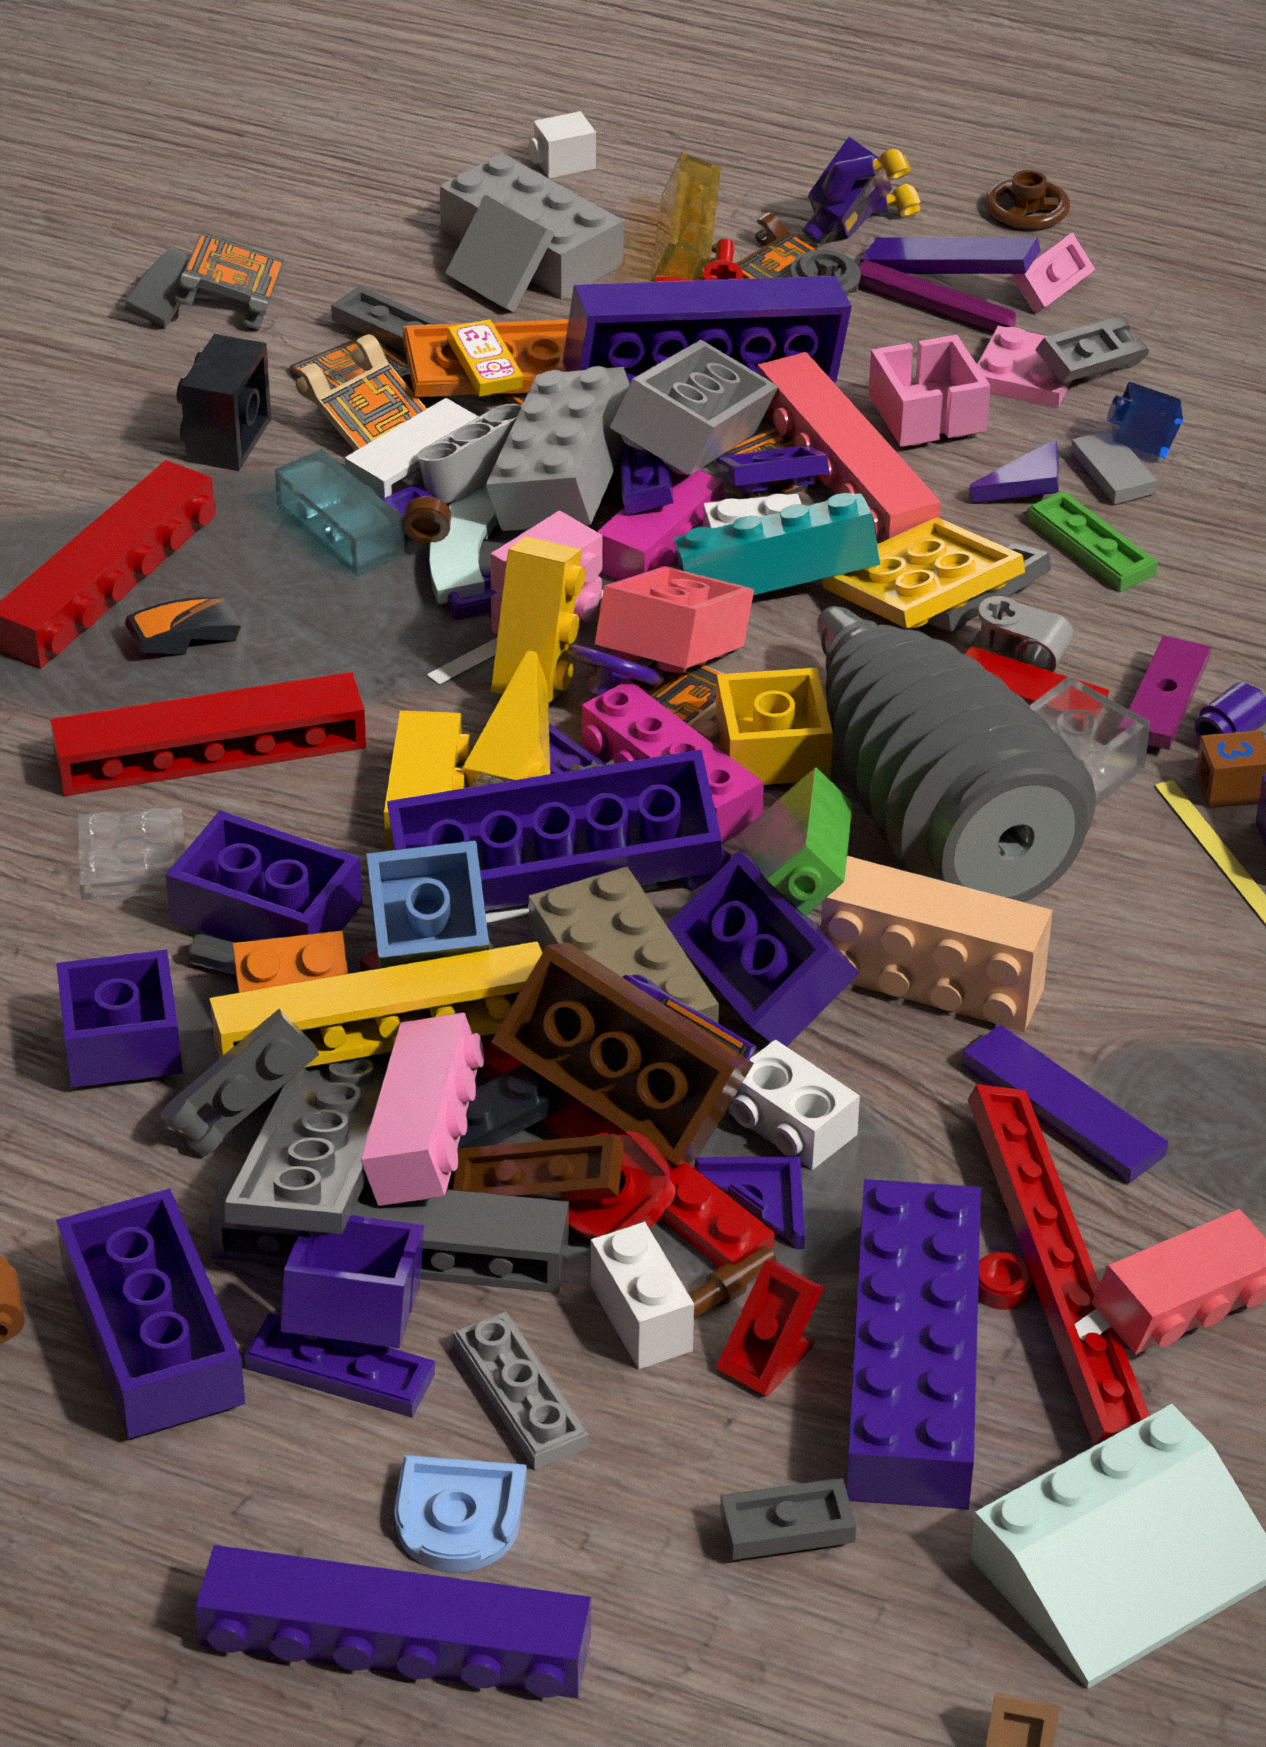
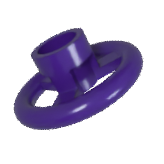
M571 645L567 650V655L572 660L597 668L595 676H590L586 691L601 695L627 680H636L652 686H659L663 682V675L654 669L579 645Z

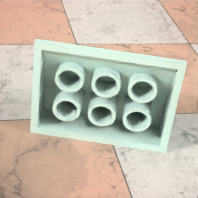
M1173 1404L975 1511L970 1559L1087 1689L1266 1586V1533L1213 1445Z

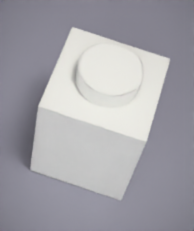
M581 111L535 120L534 138L529 140V151L532 161L540 165L548 178L596 169V131Z

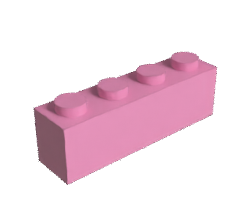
M465 1013L400 1023L361 1157L362 1165L378 1206L445 1196L451 1171L457 1170V1148L460 1136L465 1135L467 1131L466 1112L469 1101H473L476 1096L475 1077L478 1067L484 1065L482 1040L478 1033L472 1034Z

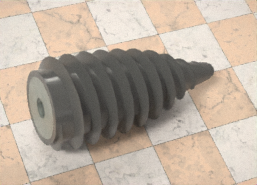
M832 606L823 610L817 619V633L821 640L823 652L826 655L827 677L825 690L828 700L827 711L834 735L835 748L839 759L845 766L848 779L854 790L859 794L860 801L867 814L874 820L877 830L890 845L894 856L906 868L907 872L1020 902L1033 899L1051 887L1062 877L1077 857L1092 822L1096 798L1092 777L1086 767L1074 757L1071 747L1062 736L1055 733L1046 720L1034 710H1031L1028 703L1017 693L1011 691L999 677L986 671L972 657L961 654L954 646L941 640L931 639L919 631L899 629L890 625H877L873 621L861 619L847 608Z

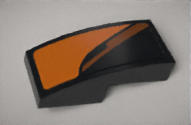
M195 597L160 603L127 615L124 623L140 652L186 655L191 639L236 641L241 627L239 620L225 597Z

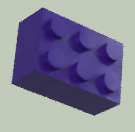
M219 810L165 875L171 923L234 943L342 931L363 905L360 857Z
M740 850L667 924V927L681 948L751 1028L771 1043L777 1040L786 1047L860 973L807 915L804 916L765 879L757 864Z

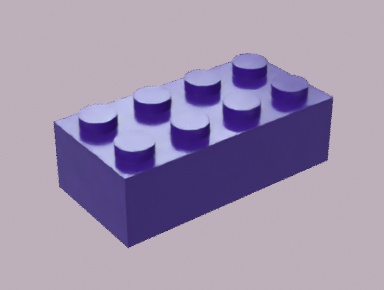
M170 1188L56 1220L62 1268L128 1439L245 1404L241 1355Z

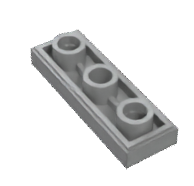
M507 1311L453 1332L454 1348L534 1471L589 1449L588 1432Z

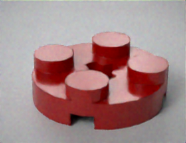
M625 1131L628 1135H616L624 1143L620 1182L626 1178L624 1188L618 1194V1197L566 1201L569 1202V1225L581 1237L590 1242L593 1238L643 1222L650 1229L659 1220L665 1209L674 1201L676 1191L671 1181L670 1168L666 1159L650 1140L639 1133ZM604 1132L596 1135H606L608 1133Z

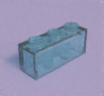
M323 449L274 469L277 508L357 577L405 556V532L402 527L403 516L397 509L391 508L375 494L370 486L364 485L348 471L344 464L337 462Z

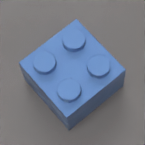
M476 841L366 854L380 969L489 950Z

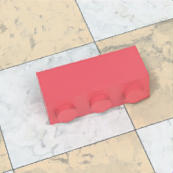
M1238 1209L1108 1265L1091 1303L1134 1354L1157 1344L1160 1347H1167L1177 1341L1186 1331L1200 1325L1206 1328L1220 1322L1233 1310L1245 1305L1248 1308H1253L1266 1300V1238L1247 1216Z

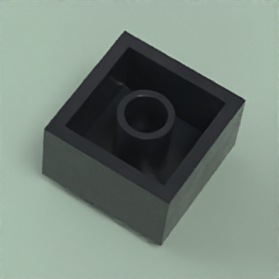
M213 334L204 350H199L196 354L194 365L187 376L180 378L176 398L177 402L182 404L183 419L180 426V439L182 442H185L187 462L240 471L272 419L266 343Z

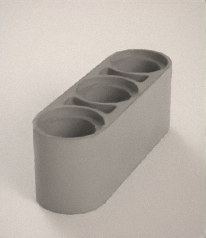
M506 404L493 408L421 449L417 456L425 490L444 503H449L461 499L485 485L522 405Z

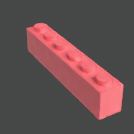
M807 352L757 365V374L778 386L765 412L767 417L774 423L778 433L782 436L789 435L794 440L796 446L809 445L827 454L829 474L819 475V478L835 495L840 493H851L854 495L862 493L872 512L878 544L935 517H940L941 501Z

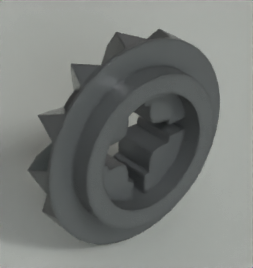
M812 250L794 259L791 265L790 277L836 276L847 296L848 293L857 292L861 271L855 261L844 254L831 250Z

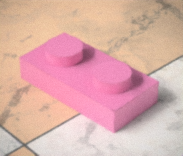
M1072 232L1038 255L1025 274H1013L1011 277L1033 313H1036L1088 276L1095 268Z

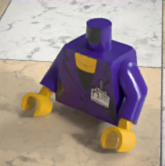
M848 137L809 192L808 198L814 215L803 227L802 231L804 234L822 246L834 230L849 238L870 214L888 212L887 207L896 205L901 217H910L919 213L920 199L915 188L911 185L903 184L897 187L892 194H889L892 190L890 180L902 178L911 172L905 155L897 149H889L882 153L879 158Z

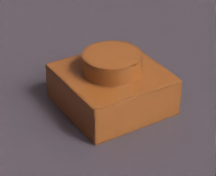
M995 1692L986 1747H1054L1060 1705Z

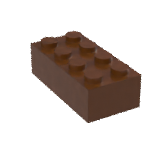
M569 942L546 946L491 1041L624 1131L636 1132L646 1137L665 1158L677 1166L693 1161L695 1157H699L754 1064Z

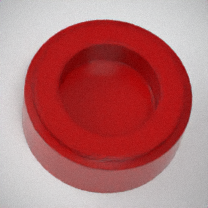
M996 1252L986 1255L979 1261L978 1299L983 1304L994 1309L1010 1310L1022 1306L1029 1300L1032 1293L1033 1279L1026 1260L1012 1253Z

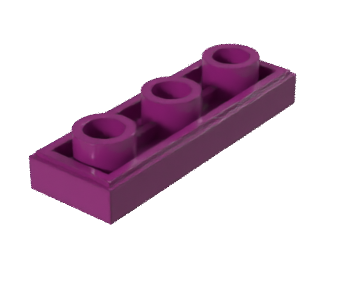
M1165 635L1162 636L1122 723L1120 738L1138 742L1141 746L1147 748L1158 747L1170 750L1208 664L1210 646Z

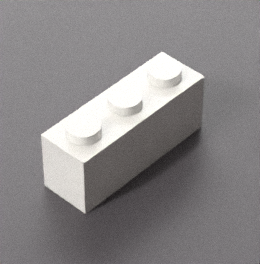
M445 398L346 456L347 496L379 515V500L416 483L425 489L417 456L418 452L478 416Z

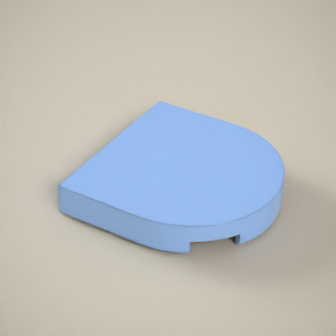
M404 1455L395 1503L396 1533L400 1544L414 1560L426 1567L442 1572L461 1573L475 1571L496 1562L509 1551L519 1532L526 1485V1465Z

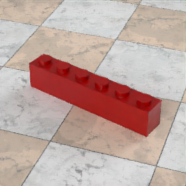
M168 460L162 462L0 601V652L39 669H42L56 655L62 653L73 640L87 628L94 625L98 618L115 603L121 601L131 589L146 576L152 574L156 567L173 552L180 549L190 537L212 520L216 510L212 477Z
M353 671L50 719L55 761L64 797L367 748L365 709Z

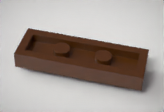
M615 1134L459 1148L458 1167L455 1171L453 1190L525 1198H543L556 1201L618 1197L624 1143Z

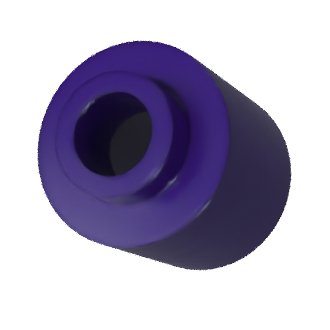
M1235 683L1201 709L1199 718L1195 721V731L1199 740H1201L1203 735L1257 731L1266 724V696L1260 689L1248 683Z

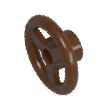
M1022 170L1015 173L1013 178L1000 181L992 186L986 194L985 207L995 220L1007 226L1020 229H1041L1062 221L1069 212L1070 200L1061 187L1047 181L1046 176L1041 172ZM1005 193L1015 200L1014 206L1009 211L1004 210L998 204L999 197ZM1037 210H1054L1041 216H1025L1027 213Z

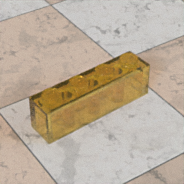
M681 152L662 192L650 282H655L656 275L692 279L702 277L703 270L711 258L721 167Z

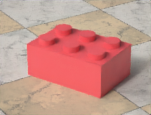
M666 566L605 585L595 644L611 648L612 656L624 660L635 661L644 657L656 660V666L659 669L676 673L686 672L687 668L691 666L704 665L707 660L715 657H725L726 653L744 646L754 589Z

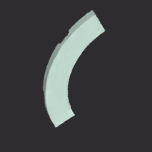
M486 484L463 498L453 501L449 505L452 514L449 534L441 541L431 542L430 577L438 604L447 603V595L450 592L457 591L460 598L485 594L484 580L479 568V551L483 540L487 539L493 529L499 524Z

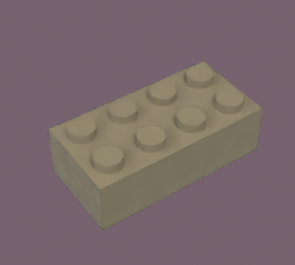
M628 867L529 895V943L538 942L542 953L547 945L569 942L621 977L624 975L633 976L634 974L644 976L667 994L718 1023V1002Z

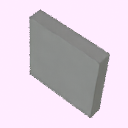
M485 194L445 273L502 307L515 312L555 233Z

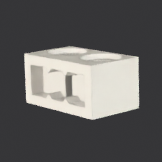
M774 1040L750 1058V1061L754 1064L729 1105V1114L743 1127L751 1128L776 1145L784 1155L800 1157L801 1163L811 1170H814L857 1135L860 1095L777 1040Z

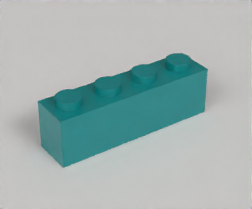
M840 493L830 497L825 502L808 506L802 504L790 505L783 508L779 513L762 517L744 516L735 520L733 524L716 528L698 527L688 531L683 536L673 538L679 570L754 589L753 595L880 565L873 516L862 493L855 495Z

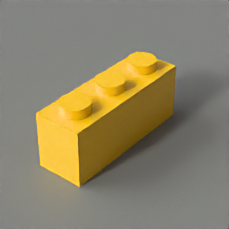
M527 536L508 549L491 692L504 693L527 650L537 652L548 684V704L561 692L568 689L573 675V663L568 661L567 650L570 644L574 642L578 633L579 616L574 614L575 600L580 595L585 582V568L580 566L582 549Z
M400 710L384 808L386 851L394 850L387 801L466 788V775L460 764L464 765L471 753V735L462 734L461 713Z

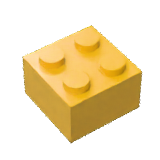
M818 668L717 674L715 722L719 727L718 737L723 752L763 781L764 785L798 783L815 767L829 780L831 779L833 731Z

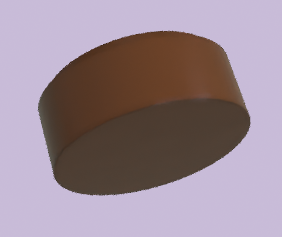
M418 497L408 502L405 506L402 527L406 535L414 541L425 544L435 543L443 540L449 534L452 514L450 508L443 501L434 497Z

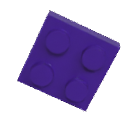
M809 445L724 455L716 458L718 476L732 483L734 487H741V492L769 489V481L777 480L787 481L788 486L809 485L816 483L815 475L829 474L827 454Z

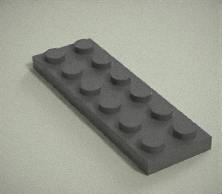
M392 1052L304 1067L285 1083L224 1202L225 1223L246 1225L254 1230H268L271 1228L303 1230L307 1234L314 1236L343 1233L367 1180L361 1157Z

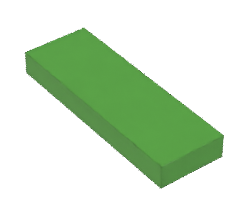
M1065 491L1028 507L1027 521L1117 591L1122 592L1156 575L1158 562Z

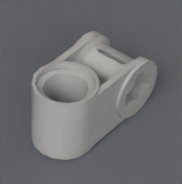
M992 596L984 599L979 605L978 617L982 623L981 630L975 635L973 647L1054 672L1073 639V629L1064 617L1056 613L1045 612L1018 603L1009 597ZM1003 611H1005V612H1006V616H1003V617H1002V613H1003ZM994 641V645L991 647L990 642Z

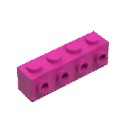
M630 680L582 704V744L585 745L590 753L599 756L606 763L610 760H613L614 763H621L702 749L722 844L739 835L762 814L764 782Z

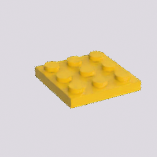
M935 517L877 544L880 565L823 578L822 584L824 589L904 628H916L926 624L929 618L947 609H956L967 604L968 599L985 591L1004 587L1008 580L1025 573L1022 554Z

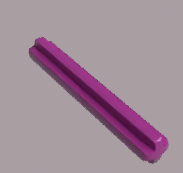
M868 260L863 261L859 266L861 271L860 286L995 332L998 326L1008 328L1015 327L1017 314L1013 310Z

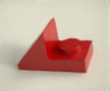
M765 1260L715 1368L764 1396H769L812 1349L815 1341L802 1334L824 1287L776 1261Z

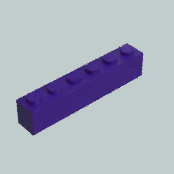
M219 1545L213 1546L195 1605L199 1645L214 1647L222 1652L235 1653L243 1651L272 1655L291 1662L307 1660L340 1665L346 1669L356 1671L371 1669L399 1673L413 1679L435 1678L463 1682L477 1688L499 1687L527 1691L541 1697L563 1696L578 1699L591 1639V1597Z

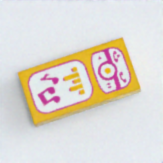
M491 319L448 327L447 341L479 397L522 389L523 374Z

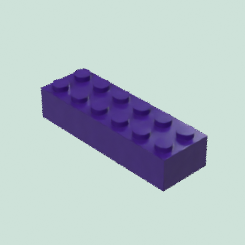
M836 276L578 284L573 286L562 362L567 372L586 370L595 366L605 368L624 367L630 385L633 378L697 341L702 340L756 373L758 364L807 352L833 382H837L852 305Z
M702 749L387 801L394 850L476 841L485 911L529 904V895L624 867L629 868L639 885L716 873L722 869V838Z
M864 1179L846 1492L849 1501L969 1510L975 1444L981 1187Z

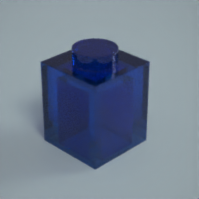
M1129 381L1122 397L1116 395L1108 411L1107 421L1112 426L1113 442L1165 459L1183 422L1181 399Z

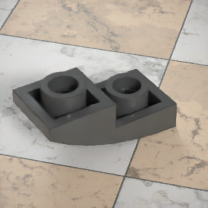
M170 247L149 268L126 299V309L165 329L181 306V303L174 301L190 256Z

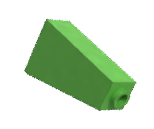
M816 767L740 833V839L765 879L804 916L845 881L853 803Z

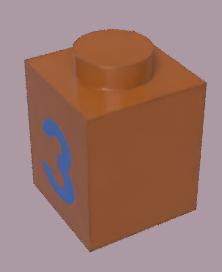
M1262 731L1201 736L1196 777L1208 808L1257 804L1262 776L1266 774V741Z

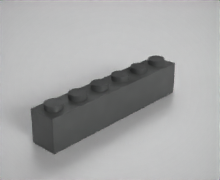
M223 1167L209 1217L213 1258L286 1266L294 1243L297 1242L300 1230L282 1228L254 1230L246 1225L225 1223L224 1202L241 1169ZM369 1181L365 1182L351 1215L424 1225L421 1279L551 1293L560 1292L569 1243V1202L482 1192L446 1190L445 1196L378 1206Z

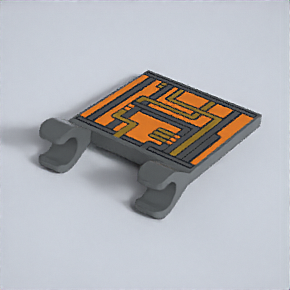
M201 231L187 267L181 276L174 301L191 307L198 287L209 289L249 303L242 324L259 330L285 259Z

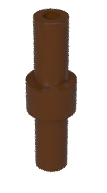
M764 1245L735 1265L725 1263L707 1275L706 1284L689 1294L694 1303V1319L718 1303L728 1305L746 1293L747 1284L758 1277L765 1260L777 1262L776 1255L772 1249Z

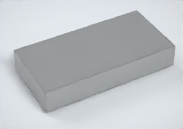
M1114 429L1072 439V455L1114 504L1156 494L1157 479Z

